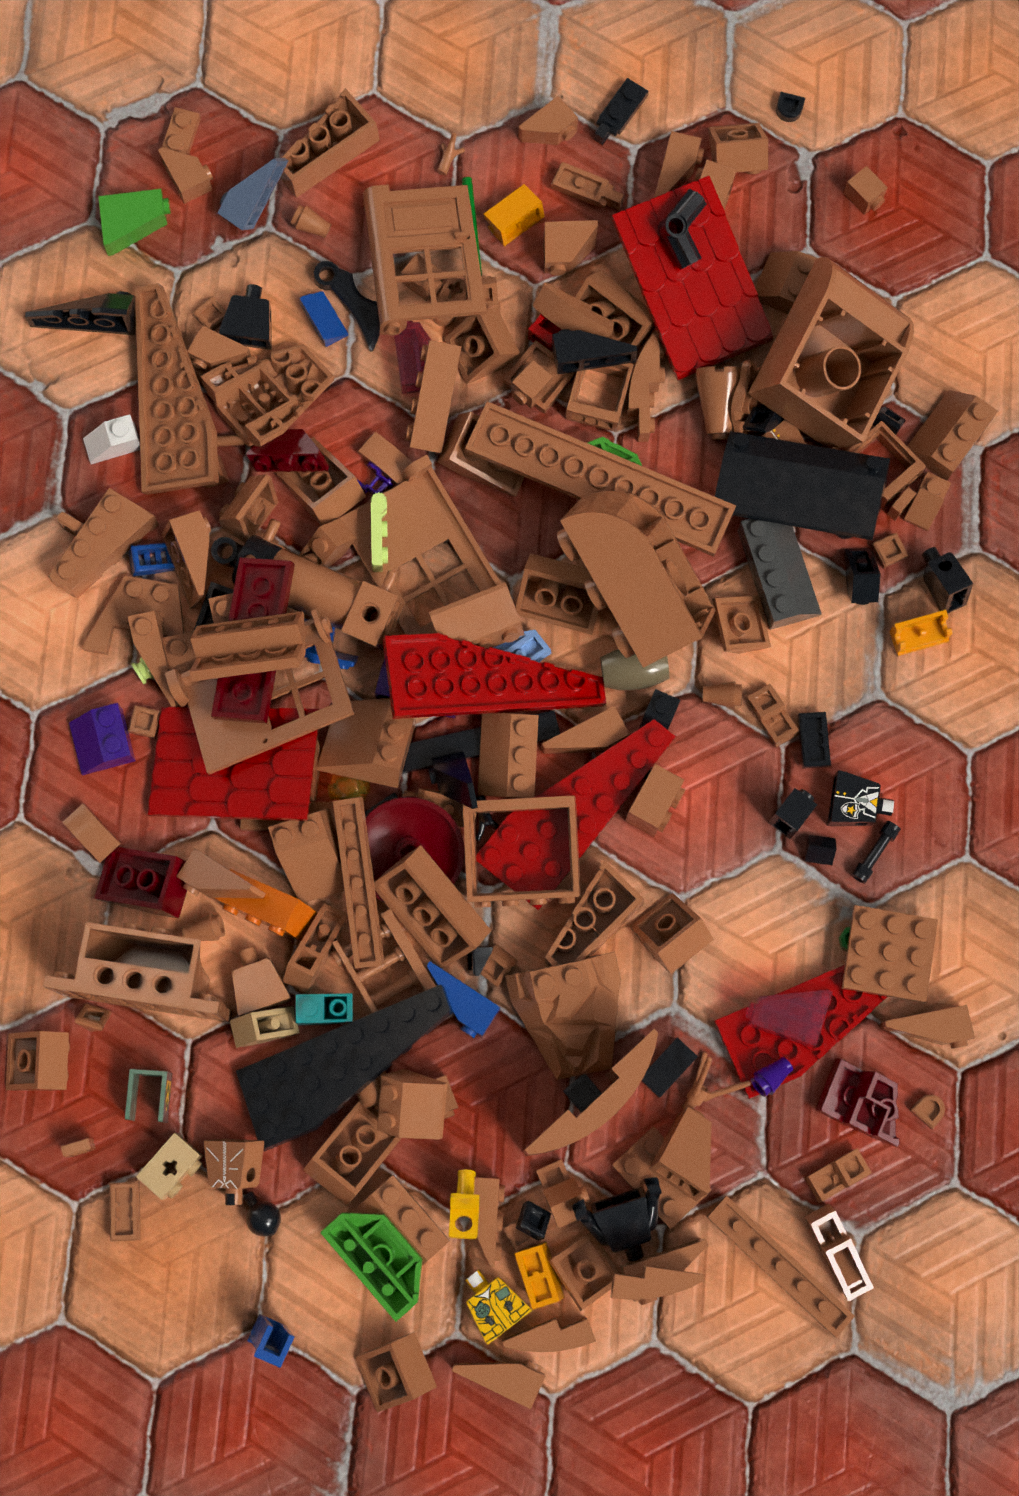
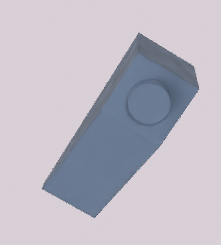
M286 158L272 159L227 191L220 200L221 207L218 214L241 230L254 229L289 160Z

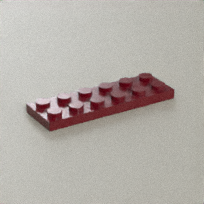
M239 558L228 621L286 614L295 564L288 560ZM276 670L218 678L211 717L217 720L267 724Z

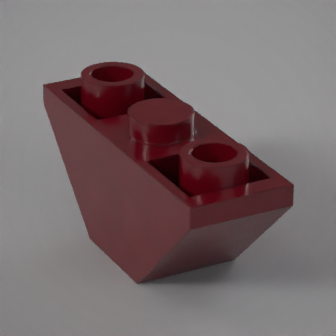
M287 429L282 435L262 446H254L246 453L256 472L328 471L329 465L321 451L303 429Z

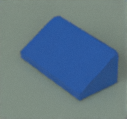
M323 291L299 298L301 307L325 347L349 335Z

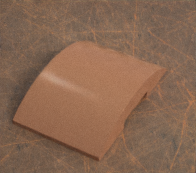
M653 1029L605 1074L612 1084L582 1113L575 1117L567 1110L528 1146L523 1153L526 1156H532L558 1150L588 1136L611 1119L626 1104L642 1081L655 1051L658 1032Z

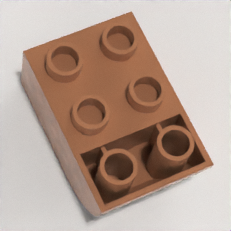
M827 257L817 258L748 394L825 448L832 449L833 447H838L839 449L863 443L909 352L913 340L914 324L908 316Z
M602 491L580 498L560 520L564 528L557 532V538L565 555L571 561L581 558L589 571L591 578L585 580V588L592 603L599 610L609 607L619 626L612 629V635L623 656L629 658L636 654L644 668L701 639L716 610L664 516L646 500L622 491Z

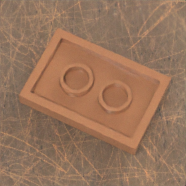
M653 1126L617 1159L612 1166L633 1189L642 1187L644 1195L648 1190L644 1179L654 1177L659 1179L662 1194L659 1197L658 1217L671 1229L706 1195L695 1201L649 1170L665 1139Z

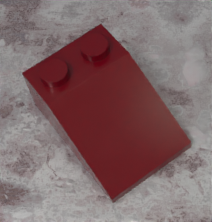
M117 847L106 857L94 899L155 915L179 919L187 890L183 888L185 882L176 876L186 861L173 855Z

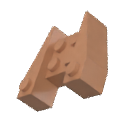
M233 593L208 598L214 623L228 622ZM154 610L127 616L135 647L171 707H180L169 690L165 673L173 669L179 674L191 670L196 660L190 640L194 631L165 637L160 612Z

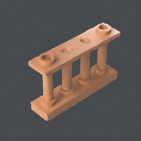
M391 909L381 914L384 920L379 923L381 938L393 936L398 945L393 947L394 951L384 956L385 965L365 967L355 972L348 960L353 955L352 943L344 948H341L337 940L332 943L335 947V950L331 952L339 966L345 964L372 1013L378 1011L377 1005L413 984L415 986L421 984L425 991L436 987ZM399 960L401 962L404 960L408 961L412 968L407 971L408 975L371 997L369 996L362 984L363 981Z

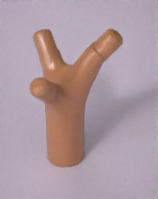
M454 132L447 147L445 143L441 144L443 156L437 170L441 175H447L453 159L458 154L465 152L463 147L454 149L457 136Z

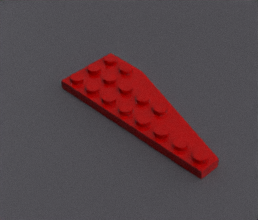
M655 719L535 797H576L579 859L676 738L674 734ZM551 809L512 812L505 818L476 855L477 862L515 892L556 890L570 872L568 810ZM543 905L532 906L535 907L537 910H540Z
M842 965L719 1018L714 1023L740 1082H751L754 1072L778 1061L781 1057H785L791 1063L793 1071L781 1083L783 1085L801 1077L887 997L841 989L845 965ZM752 1083L750 1086L743 1088L748 1099L760 1095Z

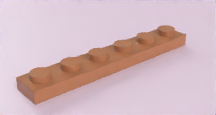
M363 797L333 801L354 966L357 969L385 965Z
M725 1196L707 1216L713 1224L835 1338L855 1317L728 1196Z

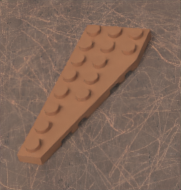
M159 283L136 287L135 309L142 493L149 495L218 484L217 431L164 287Z

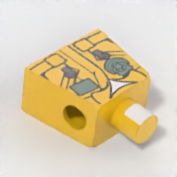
M477 1270L465 1279L475 1293L466 1300V1303L487 1345L532 1311L529 1305L499 1276L488 1283L480 1270Z

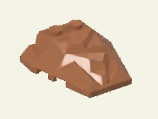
M304 344L273 351L270 358L256 361V357L253 356L247 358L246 364L232 367L231 362L222 364L201 375L200 379L208 395L213 399L218 414L247 446H262L282 435L334 381V376Z
M615 952L537 970L531 969L505 975L511 1003L557 1080L612 1068L618 997L621 985V976Z

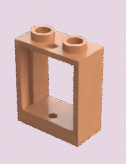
M628 363L590 369L623 378L615 412L577 402L585 370L577 371L565 419L617 432L634 364Z
M881 421L875 427L871 426L863 443L847 446L843 451L861 453L878 439L907 469L885 488L881 507L884 508L923 473L926 465Z

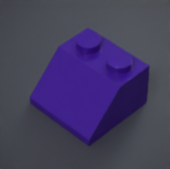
M118 703L92 709L69 722L82 775L136 761L124 712Z

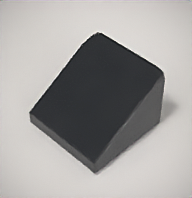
M477 947L467 954L469 975H480L493 951V947Z

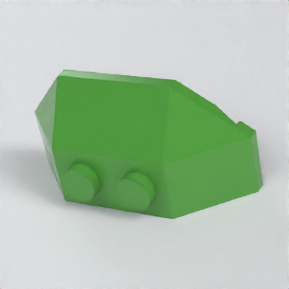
M341 1213L320 1232L395 1322L418 1303L423 1258L385 1214Z

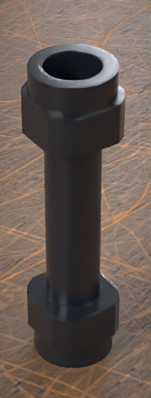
M886 821L879 831L880 837L864 861L858 863L853 870L851 876L863 884L867 882L873 873L871 869L888 843L895 840L901 830L900 827L891 821Z

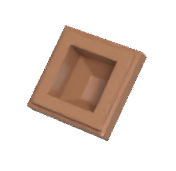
M85 1004L75 1019V1023L90 1032L102 1031L112 1011Z

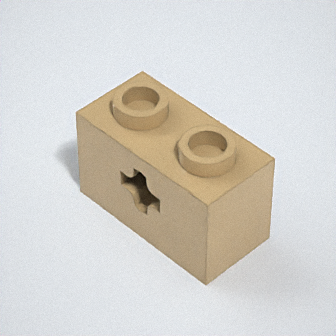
M174 1133L136 1177L161 1200H165L168 1196L172 1199L183 1187L180 1182L187 1174L190 1177L193 1176L201 1167L202 1163L199 1160L203 1155L179 1133ZM168 1162L178 1163L175 1167L178 1171L176 1174L166 1173L169 1170Z

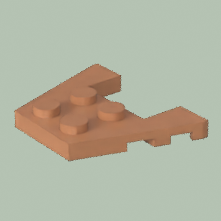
M124 576L83 644L82 649L87 652L108 655L114 628L131 631L127 616L154 610L160 612L165 637L184 633L179 586L177 584Z

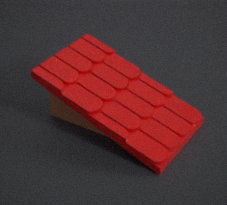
M709 175L612 215L613 224L677 381L695 374L698 368L714 366L773 341L774 336L771 326L759 301L758 293L740 254L739 246ZM692 189L703 196L707 203L688 227V231L702 259L680 270L667 243L659 237L657 229L660 221L666 218L686 191ZM669 222V230L676 234L677 226L675 223Z
M162 707L152 773L148 816L308 821L310 802H316L320 774V771L317 770V765L322 750L317 739L318 730L209 775L205 768L189 707ZM270 708L269 710L272 729L299 718L297 708ZM304 708L305 715L320 710Z

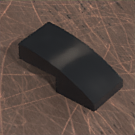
M762 404L761 407L752 408L751 413L744 421L743 430L767 433L777 427L784 418Z

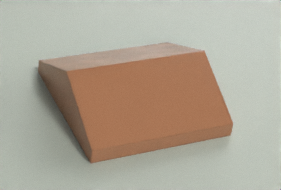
M760 595L714 598L712 600L716 610L715 614L724 652L741 654L771 647Z
M588 1233L549 1261L580 1311L610 1291L613 1273L620 1274L604 1247L591 1233Z

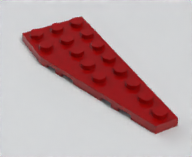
M440 633L384 636L383 638L393 719L601 707L607 704L603 677L574 669L566 670L555 667V664L540 663L530 660L531 658L492 647H489V649L473 645L472 642L466 640H454Z

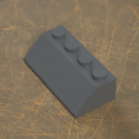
M755 519L741 521L737 531L758 595H760L769 629L772 630L821 616L822 613L793 526Z

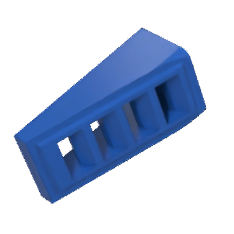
M165 543L131 546L128 551L132 577L175 570ZM165 551L167 561L165 564H162L161 552ZM151 553H154V558H155V564H154V565H151V561H150V554H151ZM139 555H143L144 566H140Z

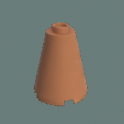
M724 366V369H715V367L696 369L695 377L707 435L712 436V440L726 441L730 431L734 432L731 406L734 392L740 380L741 368Z

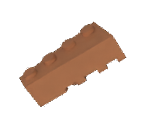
M346 88L341 92L339 100L334 105L330 104L325 110V115L317 124L314 122L308 128V133L302 140L298 139L282 157L289 161L281 175V180L296 198L380 141L376 122Z
M109 488L48 577L55 586L76 599L79 598L103 576V573L110 566L119 562L131 546L139 544L150 530L153 531L159 526L155 516Z
M605 860L547 953L545 963L549 967L591 957L643 905L644 898Z

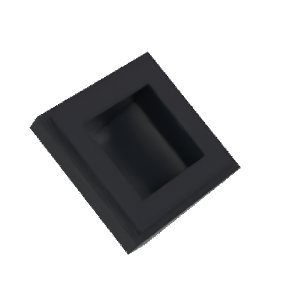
M885 406L878 412L872 425L875 427L883 421L897 435L906 420Z
M808 834L805 862L832 866L837 850L836 838Z

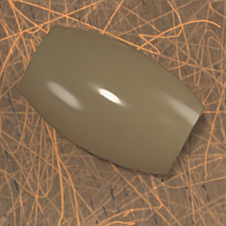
M619 649L600 657L605 688L629 691L655 686L670 678L667 656L644 668L636 654L626 658Z

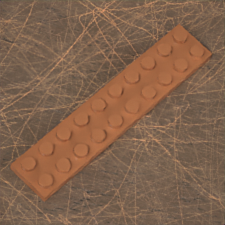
M488 401L465 447V452L578 500L587 495L602 491H622L636 495L652 504L664 516L678 542L713 557L736 508V505Z

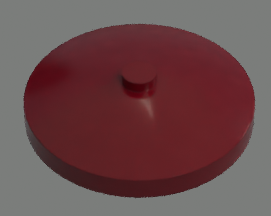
M405 796L385 801L367 814L365 818L374 881L402 857L421 845L453 885L455 884L463 867L464 842L458 825L445 809L424 798ZM375 891L376 898L384 902V900Z

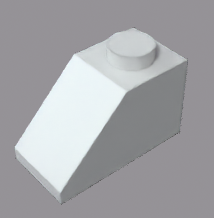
M130 414L103 422L83 438L91 464L140 450V440Z

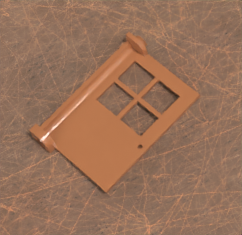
M376 185L365 189L363 192V207L366 215L380 322V335H398L407 327V321L486 314L487 310L468 185L390 191L389 185ZM461 248L464 271L432 272L430 251ZM424 251L427 274L396 276L393 254ZM465 277L468 300L437 302L434 280ZM428 280L431 303L399 304L397 283Z
M427 455L414 461L403 470V475L406 478L405 482L383 493L387 499V514L382 518V521H387L388 537H382V547H388V563H383V572L372 571L371 501L338 518L355 535L356 539L352 545L377 587L381 588L388 570L393 571L409 561L417 559L430 583L404 598L394 584L391 593L399 596L406 603L434 588L444 606L449 605L450 603L439 584L465 569L479 592L501 584L433 470L432 462ZM449 540L463 564L435 580L421 555ZM405 604L398 620L405 635L436 633L432 622L420 628L409 607Z
M316 609L311 611L313 618L304 622L305 649L315 645L323 671L295 682L292 669H285L290 685L272 693L271 700L290 692L293 694L299 718L272 729L269 716L267 724L214 719L211 717L218 678L192 681L190 670L179 674L175 669L165 673L169 690L175 701L182 707L189 706L205 768L209 775L355 714L329 634L333 632L331 623L327 617L323 618ZM325 678L333 704L305 715L298 689Z

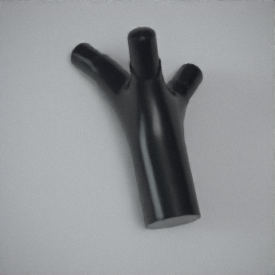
M484 795L478 796L476 800H486V797ZM478 813L479 826L476 840L478 841L481 840L486 826L490 825L496 830L500 826L493 820L490 813Z

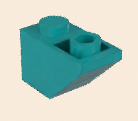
M352 993L296 995V1024L299 1026L353 1022Z

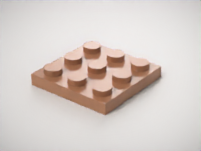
M854 905L841 989L926 1003L938 919Z

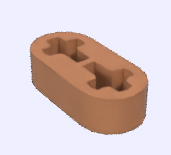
M460 278L447 280L436 299L437 302L466 300V283ZM456 287H459L460 293H456L453 300L450 299L451 289L454 290ZM456 317L436 318L433 320L438 326L446 327L451 325Z

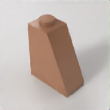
M687 1107L677 1115L649 1170L697 1201L706 1195L710 1189L712 1122L706 1119L700 1111Z

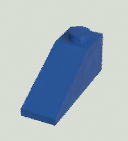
M429 961L427 969L437 986H444L453 1014L457 1021L463 1025L460 1030L472 1038H475L476 1035L483 1037L500 1011V1007Z

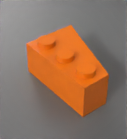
M230 869L231 872L266 894L264 898H215L224 904L222 910L235 916L240 912L246 915V921L254 925L260 926L263 923L269 926L267 930L281 937L286 934L301 942L318 912L291 895Z

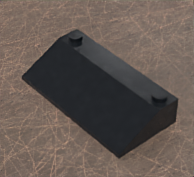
M730 431L714 497L736 505L732 516L873 541L887 483L890 458Z

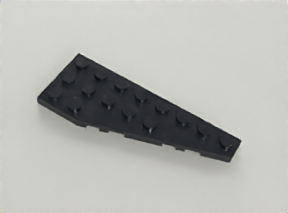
M438 985L237 1070L236 1073L257 1140H264L263 1151L265 1152L317 1130L324 1124L323 1121L333 1113H337L344 1107V1103L356 1093L359 1094L386 1071L393 1061L400 1055L407 1053L412 1048V1045L425 1034L428 1035L449 1017L453 1010L444 986Z

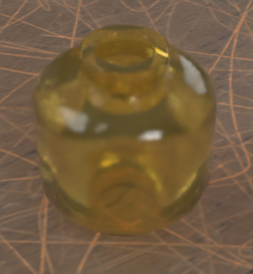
M333 774L331 784H328L329 797L331 800L336 801L363 797L364 802L371 789L368 781Z

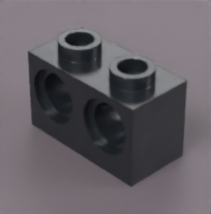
M794 788L768 823L791 839L818 804L813 801L814 797L803 789L799 791Z

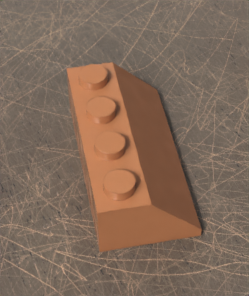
M421 845L402 857L374 881L375 891L441 969L475 950L491 932V929Z

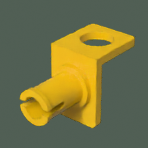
M467 1169L459 1170L457 1174V1193H451L449 1237L477 1239L480 1195L474 1194L476 1172ZM462 1216L468 1217L472 1221V1227L465 1232L459 1231L455 1225L456 1220Z

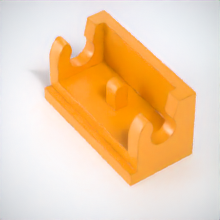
M525 184L484 213V218L490 224L488 226L489 230L504 247L545 217L542 201Z
M943 610L894 624L889 633L897 657L949 642L952 628L948 629L946 620L949 617L947 611Z
M547 1242L514 1253L532 1310L565 1298L559 1277L549 1263L552 1256Z

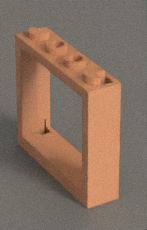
M575 796L477 801L478 808L475 809L463 805L467 902H474L475 908L491 907L492 901H502V906H519V900H530V905L547 904V899L558 898V904L575 903V897H581ZM551 809L568 810L571 889L478 894L474 813Z

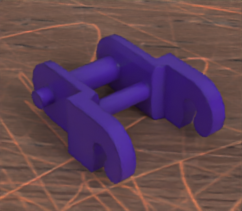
M368 462L366 465L368 468H372L376 474L373 481L369 485H364L357 480L365 494L367 491L372 495L378 492L381 493L387 486L391 488L393 486L391 479H386L382 476L381 469L371 462ZM380 480L383 484L376 491L372 487Z

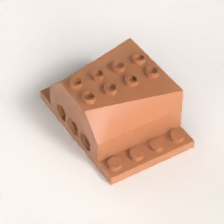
M85 922L75 976L64 972H55L54 976L45 975L43 987L64 997L230 1022L232 1017V1011L226 1007L223 1001H219L220 999L216 998V996L207 995L210 979L200 961L201 940L173 936V933L163 928L152 927L151 932L140 928V925L123 923L122 928Z

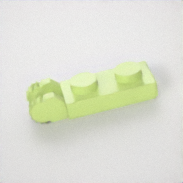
M382 492L375 493L371 497L373 572H383V563H388V547H382V537H388L387 521H382V518L387 514V499Z

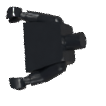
M657 1177L644 1179L648 1188L645 1195L642 1187L590 1203L592 1212L586 1210L584 1199L574 1203L572 1209L577 1221H581L601 1245H609L612 1252L625 1250L628 1261H637L643 1258L644 1253L641 1244L651 1240V1231L657 1227L659 1197L662 1194Z

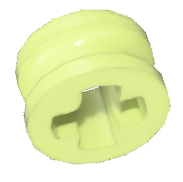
M142 657L139 663H131L143 684L147 683L146 680L148 678L154 679Z

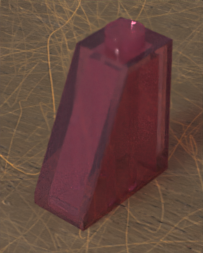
M407 321L405 330L398 335H394L402 394L420 391V388L415 387L417 373L418 371L423 372L425 361H420L423 344L428 345L429 340H431L420 322Z
M821 990L759 996L755 1002L750 1001L745 1016L750 1019L748 1026L809 1047H814L817 1044L833 992Z

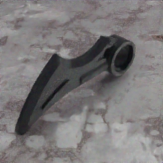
M330 261L318 263L314 269V282L322 290H333L348 308L362 330L369 351L372 352L380 335L377 301L367 299L360 294L354 284L352 273L338 268L336 264ZM324 270H330L334 273V278L331 281H323L319 277L320 273Z

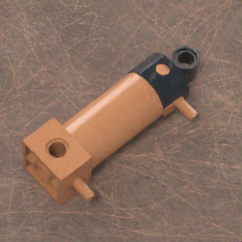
M275 519L270 520L263 538L252 535L244 546L228 537L218 538L212 544L211 554L214 560L226 567L234 568L232 574V583L234 585L239 558L292 561L295 567L288 601L289 608L298 612L303 611V614L312 618L311 611L316 609L323 618L327 617L331 626L383 651L384 636H392L406 604L405 600L391 593L398 577L397 572L388 570L381 588L365 581L361 583L274 543L273 540L281 524ZM226 546H232V555L224 559L222 557L223 549ZM378 611L376 620L370 622L372 613Z

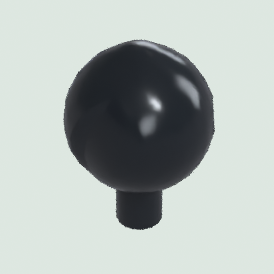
M253 1192L247 1193L243 1199L250 1208L246 1215V1223L249 1230L258 1236H273L281 1223L280 1211L271 1202H259Z

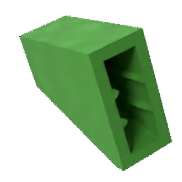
M161 189L98 196L103 245L107 255H114L167 225L166 214H171L169 198H164Z

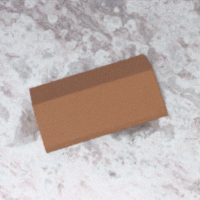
M303 611L196 626L190 638L196 660L190 670L192 681L300 667L306 654Z

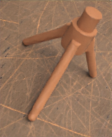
M703 1052L692 1089L686 1095L688 1099L682 1105V1108L690 1107L694 1109L696 1106H700L703 1101L707 1102L715 1097L750 1086L751 1082L745 1081L710 1092L703 1083L710 1068L712 1058L707 1057V1053Z

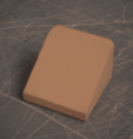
M495 945L480 974L498 987L506 978L505 975L510 973L518 961L502 947Z

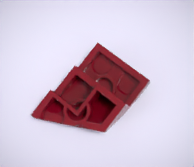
M835 1059L815 1110L867 1136L895 1147L899 1145V1138L896 1137V1119L899 1118L896 1103L898 1084L876 1071H862L843 1059Z

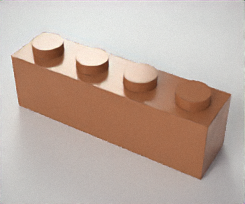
M429 340L428 345L423 344L420 361H425L423 372L418 371L415 387L420 388L418 399L413 398L410 414H414L415 418L413 425L408 424L405 440L410 441L409 446L411 448L442 453L461 346Z

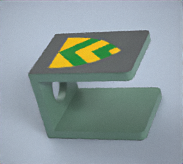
M130 1069L125 1120L135 1121L139 1076L162 1077L158 1122L168 1123L173 1073Z

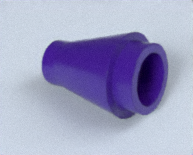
M781 1057L778 1061L754 1072L751 1083L761 1096L773 1095L788 1074L793 1071V1067L785 1057Z

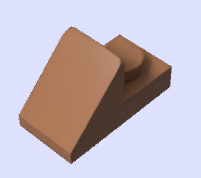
M927 471L904 521L928 532L944 502V497L951 482Z

